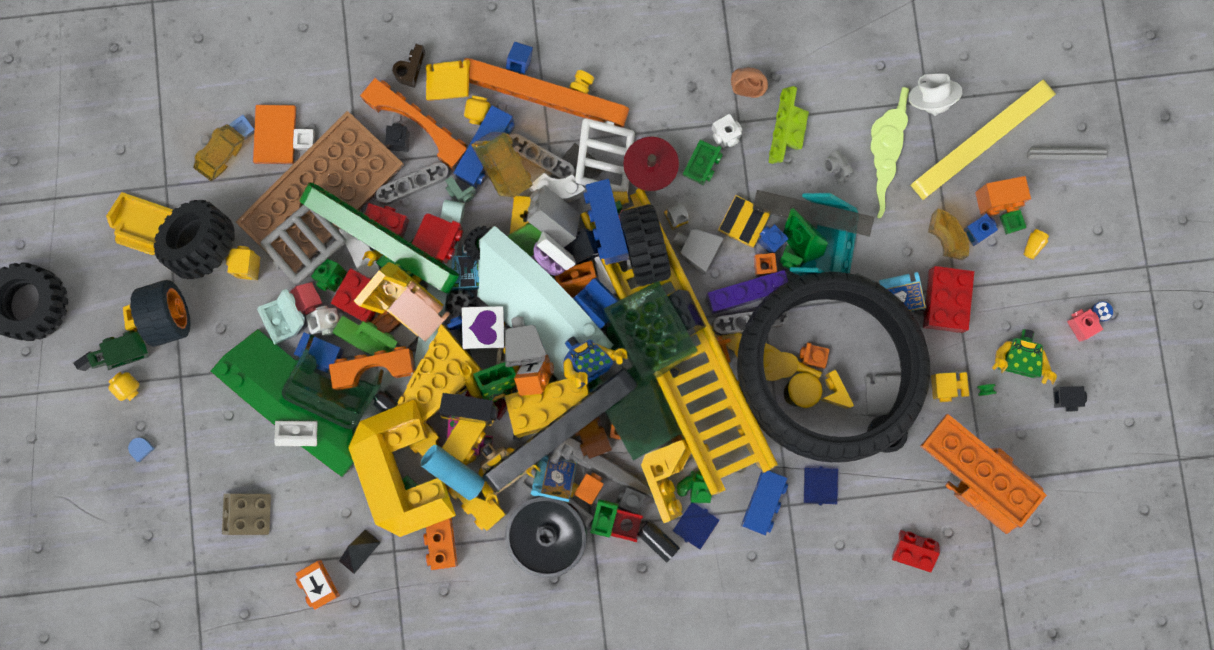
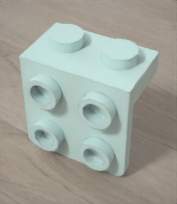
M287 289L281 291L277 300L257 308L274 345L295 337L304 324L303 314L297 310L295 298Z

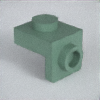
M452 176L445 180L448 185L445 189L451 197L455 196L459 202L467 203L475 197L476 190L473 186L462 192Z

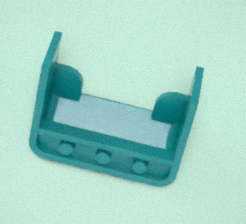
M803 193L802 197L812 202L810 215L814 221L818 222L817 230L825 237L828 245L822 257L807 263L803 262L800 268L790 267V271L799 276L822 272L850 273L859 219L857 208L831 193Z

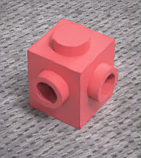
M312 282L296 286L289 292L293 294L296 302L295 306L302 314L308 315L322 304Z
M1080 309L1071 314L1073 318L1067 321L1079 342L1087 340L1103 330L1099 323L1098 315L1092 312L1091 309L1086 311Z

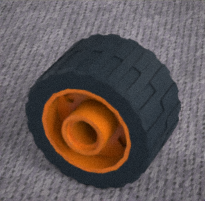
M163 280L134 289L130 298L131 314L138 333L148 345L155 347L188 336L191 326L190 314L185 298L176 284L170 280Z

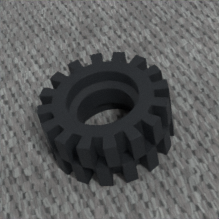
M478 226L466 237L464 251H467L466 255L471 257V261L475 260L479 264L480 251L476 247V241L482 238L492 227Z

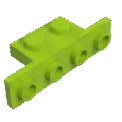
M795 86L782 89L780 94L773 140L769 151L768 163L770 164L783 162L786 146L795 150H800L803 146L809 112L794 106L797 87Z

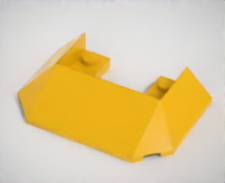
M415 400L359 421L348 447L375 525L399 537L456 516L445 483L438 478L408 490L404 487L392 452L428 438Z

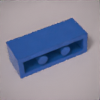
M761 471L741 523L742 527L765 536L767 532H771L774 521H771L774 513H778L781 502H779L781 494L784 495L788 488L786 477L771 471L765 473Z

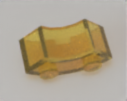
M228 124L221 128H216L208 144L202 150H199L194 157L193 168L211 182L227 169L228 166L225 164L232 155L237 156L245 140L243 135Z
M937 209L932 213L928 233L935 235L940 240L943 247V256L964 260L969 256L967 233L964 232L958 223L959 221L953 215L944 210Z

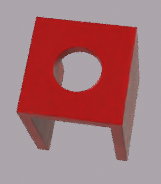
M617 509L611 536L637 542V533L643 515ZM622 520H631V530L624 531L621 529L620 524Z

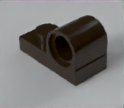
M415 44L414 50H410V62L400 60L393 65L392 71L399 83L415 88L426 53L423 45ZM401 70H408L405 75H398Z

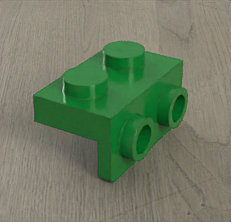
M699 140L682 176L703 186L706 181L710 182L715 172L711 169L714 163L719 164L723 154L720 153L722 147L719 145L715 147Z

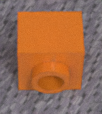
M775 253L756 254L753 257L755 277L777 272ZM766 263L768 268L762 269L761 264Z

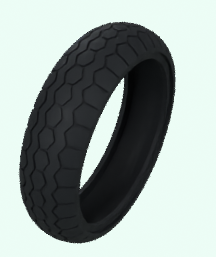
M822 272L804 275L781 285L757 306L741 336L738 349L737 372L739 386L758 425L769 437L782 447L802 457L821 462L841 463L873 456L890 447L908 431L917 419L927 396L930 382V358L925 337L917 320L906 305L892 292L870 279L855 274ZM814 300H838L865 310L886 329L898 352L901 381L892 409L874 429L860 435L846 437L819 434L792 420L775 401L765 377L763 363L764 347L773 323L791 308Z

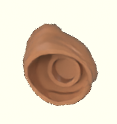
M751 67L738 68L732 73L731 85L733 92L737 95L758 98L764 95L768 89L767 78L758 69Z

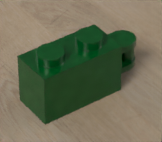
M131 330L123 333L122 337H109L102 340L103 343L99 344L100 350L87 354L91 369L106 365L107 369L111 370L148 358L147 348L138 331ZM102 355L104 360L98 362L97 356Z

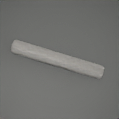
M1030 148L1027 156L1028 159L1104 160L1107 157V150L1105 148Z

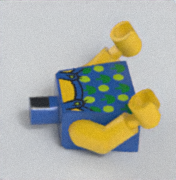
M573 336L565 342L570 351L567 353L563 363L564 376L574 382L575 386L579 389L608 372L615 360L618 365L622 364V358L628 359L627 351L623 348L616 351L594 343L592 340H587L580 344Z

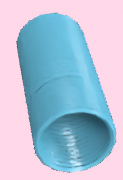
M438 445L430 447L421 460V467L467 500L474 499L484 486L485 481L481 476Z

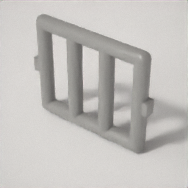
M303 205L266 236L260 244L274 260L273 264L278 269L281 268L294 284H299L346 243V238L332 222ZM309 210L336 239L328 248L301 219ZM294 223L321 253L313 261L310 260L286 232ZM279 236L306 266L298 274L291 269L272 247L271 243Z

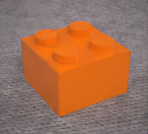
M1026 176L986 183L975 192L980 215L987 214L989 217L998 215L1000 211L1004 210L1007 213L1018 211L1019 208L1025 206L1026 202L1031 200Z

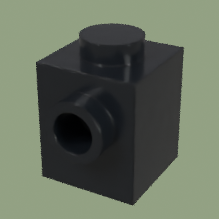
M400 123L386 126L385 145L390 151L408 152L410 132L407 127Z
M1084 386L1053 388L1054 408H1065L1066 412L1078 411V408L1085 407L1087 393L1084 391Z

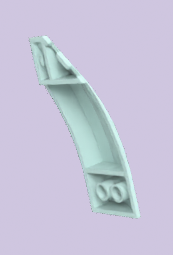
M493 226L479 240V289L477 297L488 307H503L504 322L510 328H513L511 319L519 316L524 318L525 326L534 325L536 327L545 353L554 365L553 375L558 381L567 379L564 376L563 363L567 353L570 351L565 345L569 338L574 336L580 344L587 340H592L594 343L608 349L613 346L575 300L536 261L497 227Z

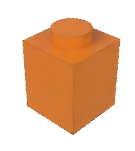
M593 472L591 475L586 473L574 495L592 505L604 485L601 482L603 478Z

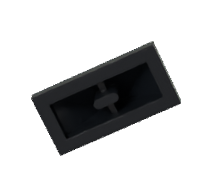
M365 529L348 545L339 562L355 574L381 542Z

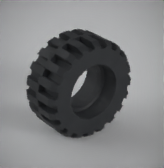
M191 200L189 203H183L181 207L175 208L170 216L167 215L164 219L165 222L159 226V232L155 235L154 252L159 262L183 279L202 278L205 274L209 275L212 273L213 269L218 268L223 259L226 260L228 257V252L233 247L232 241L235 240L234 225L231 219L212 203L206 200Z
M647 204L623 210L619 214L636 284L644 286L668 280L671 277L670 264L654 206Z
M25 262L21 264L12 263L9 265V268L5 266L0 268V335L21 341H34L35 339L41 340L46 338L45 333L52 334L55 332L56 329L54 327L62 324V315L66 316L67 314L65 305H68V298L64 297L67 291L65 287L61 286L63 282L60 278L55 277V274L49 270ZM33 284L39 294L38 306L30 317L24 320H17L12 312V299L21 287Z

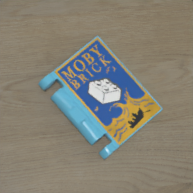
M918 272L914 273L916 279L914 281H911L909 274L879 280L880 285L897 296L910 311L926 308Z
M544 456L538 461L537 466L541 471L539 472L536 469L531 494L533 496L539 495L569 502L577 463L559 459L557 464H554L550 461L551 457Z

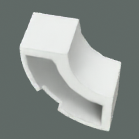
M543 173L529 185L532 193L546 185L566 203L580 199L584 196L583 192H585V188L575 182L573 175L563 179H555Z

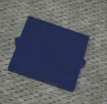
M822 466L819 468H804L803 503H815L819 506L823 504H837L838 469H828Z
M690 503L672 531L682 537L684 542H689L701 550L718 524L719 519L708 513L707 509H702L695 503Z

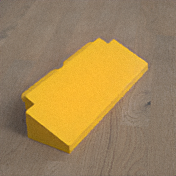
M121 192L106 217L110 228L116 229L114 235L117 244L149 255H155V235L158 234V228L165 222L164 219L167 215L170 216L173 209Z

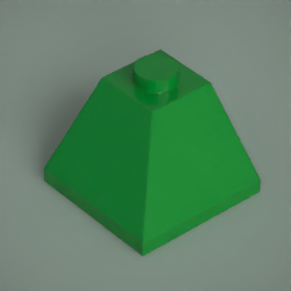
M794 208L790 209L783 231L789 238L787 240L788 245L800 258H803L802 261L804 263L822 257L828 245L825 237Z

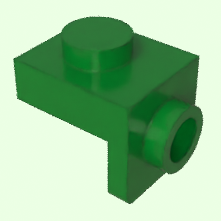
M787 245L779 263L790 270V267L799 268L803 258H800Z
M700 470L691 471L690 502L711 503L712 495Z

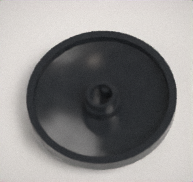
M536 496L524 501L512 513L506 526L505 541L511 558L522 570L533 576L552 578L567 573L578 564L586 549L587 529L583 517L569 502Z

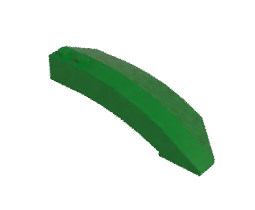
M259 329L223 355L210 371L273 425H275V421H317V446L301 447L339 476L343 477L354 464L348 448L354 436V425H352L353 406L277 344L274 345L273 341Z

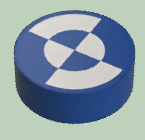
M1104 301L1094 304L1091 308L1092 312L1098 315L1100 322L1109 320L1113 315L1112 306Z

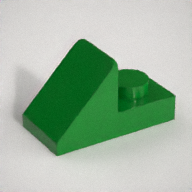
M598 499L590 533L610 538L618 508L617 503Z

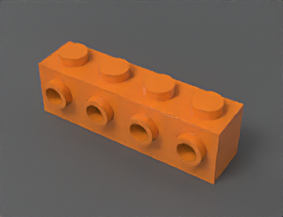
M452 517L426 527V533L423 534L424 544L425 546L428 545L429 554H426L427 566H431V570L458 566Z

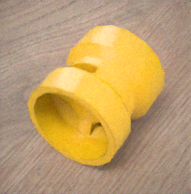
M577 70L575 81L571 82L569 89L588 94L589 85L593 84L595 78L585 71Z

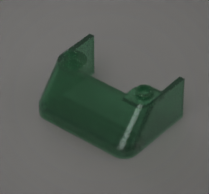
M310 334L283 386L282 396L288 402L343 428L352 429L357 426L380 388L384 370H379L372 384L359 380L358 387L335 390L332 388V381L314 372L317 360L308 353L314 335Z

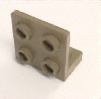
M223 494L222 535H268L270 529L271 495Z

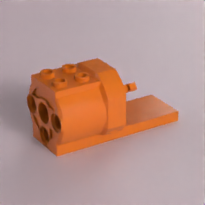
M946 414L920 445L921 448L961 480L957 487L948 481L945 485L946 488L953 490L955 497L967 507L976 509L1005 534H1008L1017 527L1021 528L1047 496L1043 492L1044 489L1041 485L1013 463L1012 457L1001 448L990 449L949 414Z

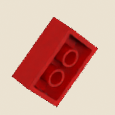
M939 266L929 269L925 302L927 309L924 313L923 328L956 333L969 331L975 271Z

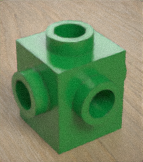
M327 259L315 269L311 278L317 282L316 286L321 290L326 291L329 289L336 292L348 272L339 263Z

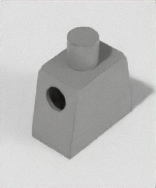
M692 229L689 236L677 232L673 243L683 247L679 256L705 275L723 238Z
M521 316L512 318L513 328L506 329L505 366L512 367L544 361L546 353L534 325L525 326L524 318Z

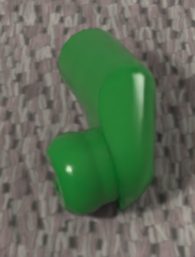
M691 476L685 477L677 484L676 489L679 496H686L687 492L691 489Z

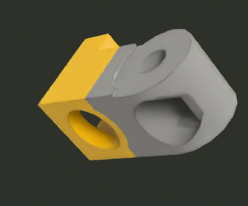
M682 202L664 211L672 230L687 224L689 221L687 210Z

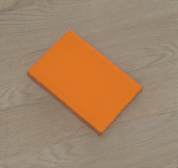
M256 105L254 164H294L295 105Z

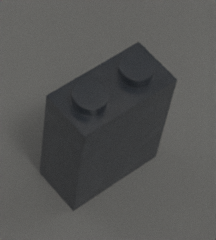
M442 393L439 414L442 417L492 425V420L496 421L498 408L492 400Z

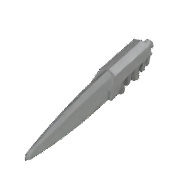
M568 438L552 450L554 453L550 461L554 464H557L561 456L565 457L567 461L572 457L573 461L579 465H583L616 483L654 499L648 486L603 455L591 459L588 458V455L583 456L580 448L582 443L572 438Z

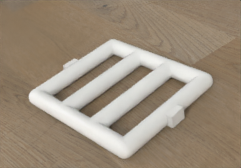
M588 118L583 119L575 182L586 186V184L598 181L584 177L585 166L621 174V186L610 183L612 191H627L628 193L629 180L624 172V166L586 158L588 146L625 156L627 149L634 143L635 132L615 126L614 122L606 121L603 123ZM589 128L626 136V148L589 139Z

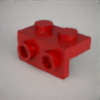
M900 530L899 540L892 554V560L931 573L940 555L939 543L932 538H924L911 531L905 532Z

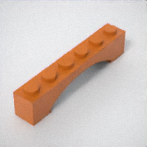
M374 78L360 95L363 102L378 113L381 110L391 111L416 122L436 143L439 150L437 154L438 159L455 171L467 150V145L459 138L457 140L452 138V133L445 127L439 128L436 125L437 122L431 116L427 115L425 117L421 114L422 110L413 103L411 105L405 101L406 98L401 93L391 91V86L384 80L378 81Z

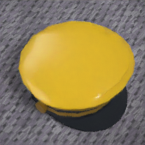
M799 373L787 383L783 395L788 404L794 407L809 408L819 402L823 390L817 377L810 373Z

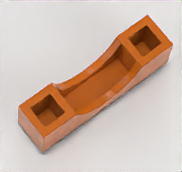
M406 346L394 348L393 352L388 353L386 350L374 352L373 356L368 357L366 354L357 355L354 357V360L349 361L346 358L337 359L334 364H329L332 388L335 390L358 387L362 374L372 367H385L397 379L412 376L416 370L413 351L409 348L406 349Z

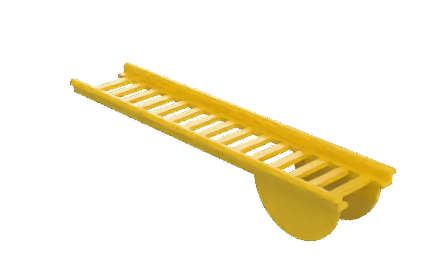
M638 188L636 193L630 195L634 206L628 209L647 204L651 205L644 190ZM587 212L580 214L585 228L593 231L596 226L595 222H590L589 214ZM660 224L671 270V277L668 280L638 286L631 290L627 280L634 277L632 269L622 272L619 265L620 262L605 265L604 259H601V262L619 300L623 303L625 313L711 495H716L726 490L721 478L754 463L765 473L778 466V463ZM671 282L675 291L680 289L690 292L706 327L693 334L697 335L701 343L700 345L664 360L660 350L691 336H682L676 333L656 342L652 332L672 324L671 316L668 315L647 325L643 315L665 306L662 299L670 294L641 307L638 306L635 297ZM701 353H706L710 362L675 378L672 377L668 368ZM714 370L718 378L717 381L681 396L677 386ZM723 388L726 399L690 415L686 404ZM726 408L730 410L732 419L701 433L698 432L694 424L695 422ZM733 427H737L740 438L711 451L708 444L703 443V441ZM741 446H746L750 456L720 470H716L712 462L713 459Z

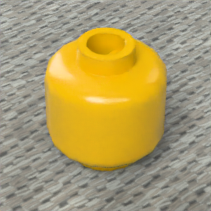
M472 95V98L466 100L464 117L470 119L469 123L481 125V122H483L491 108V104L487 102V98Z
M120 371L108 381L110 383L109 391L119 401H124L125 399L131 401L139 394L137 389L140 384L129 372L122 373Z

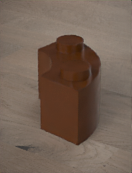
M599 416L575 433L576 436H581L583 444H580L583 456L588 455L589 459L612 451Z

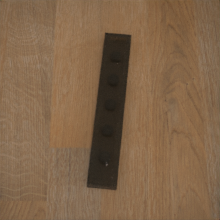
M760 190L756 192L752 208L755 211L788 218L790 209L794 208L811 224L870 237L875 218L874 216Z

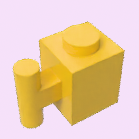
M967 372L959 373L960 381L956 380V373L931 375L933 399H939L940 403L952 402V398L958 397L957 389H961V397H969Z

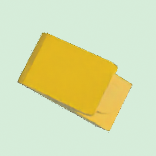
M834 370L826 374V385L834 393L821 399V401L845 409L853 407L854 404L837 371Z

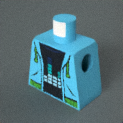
M462 245V256H453L451 269L455 270L459 277L451 291L479 289V264L475 260L471 261L470 256L467 257V251H464L465 245Z

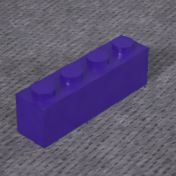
M785 270L708 292L706 298L711 314L763 300L775 289L787 283L788 280Z

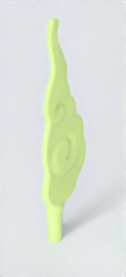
M906 87L901 89L897 108L888 110L881 118L875 121L871 129L872 140L870 149L874 155V166L877 169L876 192L880 206L877 218L879 219L885 212V192L895 176L896 161L903 146V131L908 123L906 103L909 88Z

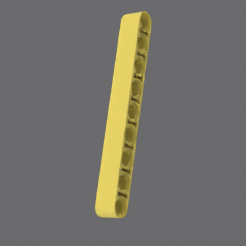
M1043 79L910 186L924 200L1049 101L1056 93Z

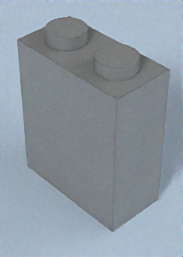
M546 185L539 190L536 189L530 196L531 201L528 207L527 221L539 231L547 233L564 248L576 239L580 213Z

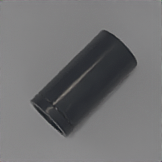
M651 520L637 533L666 563L680 549Z

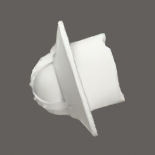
M925 74L919 78L918 86L909 93V102L913 107L925 110L936 116L945 112L951 105L959 101L962 96V87L957 82L951 81L948 74Z

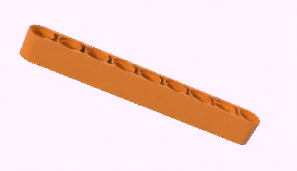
M464 58V60L470 61L469 83L582 118L603 123L606 121L614 122L615 126L624 128L630 110L624 105L477 60Z

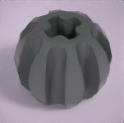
M458 289V294L452 292L449 295L453 299L447 300V307H453L449 311L453 316L459 312V316L462 317V308L459 306V300L462 299L464 301V307L476 306V300H470L474 296L471 291L464 294L465 289Z

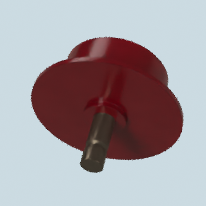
M652 136L644 137L635 141L627 149L623 162L624 172L628 180L637 188L645 191H658L670 185L675 179L679 169L678 155L673 146L666 140Z

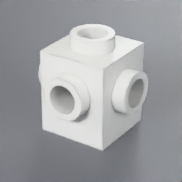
M730 114L712 124L713 138L718 145L721 144L723 148L726 146L733 147L740 142L742 127L738 121L733 120Z
M321 306L306 315L310 335L321 333L323 336L332 335L334 328L340 320L337 308Z

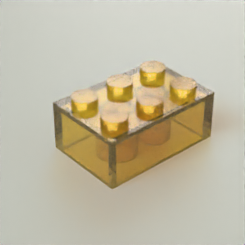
M490 132L471 145L498 195L514 198L533 186L531 175L528 170L524 169L521 163V156L512 146L511 137L505 132Z

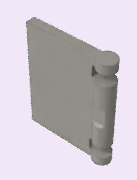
M901 374L874 375V384H870V376H865L867 414L890 412L899 392Z

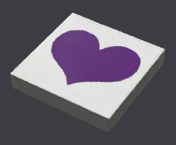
M462 307L463 349L504 348L503 307Z

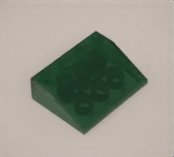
M655 282L604 308L605 317L620 345L627 351L628 359L642 385L662 376L698 352L660 282Z
M646 360L627 369L638 383V386L605 411L633 461L682 434L664 393ZM599 384V385L595 386L594 388H592V391H594L596 388H598L601 384Z

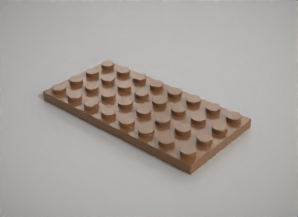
M346 111L236 223L263 249L260 244L261 241L303 206L299 200L309 182L317 184L355 209L360 210L376 194L377 190L385 185L404 164L350 112ZM310 210L301 217L324 245L333 238ZM295 223L286 230L310 260L319 252ZM280 236L271 243L272 247L296 274L305 266Z

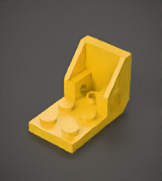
M390 262L376 273L354 300L360 307L381 314L387 310L405 325L388 309L414 281L416 283L412 289L414 293L421 288L442 307L444 306L401 268Z
M685 439L645 454L641 464L663 523L683 515L681 512V502L676 499L674 494V484L668 477L681 472L691 455Z

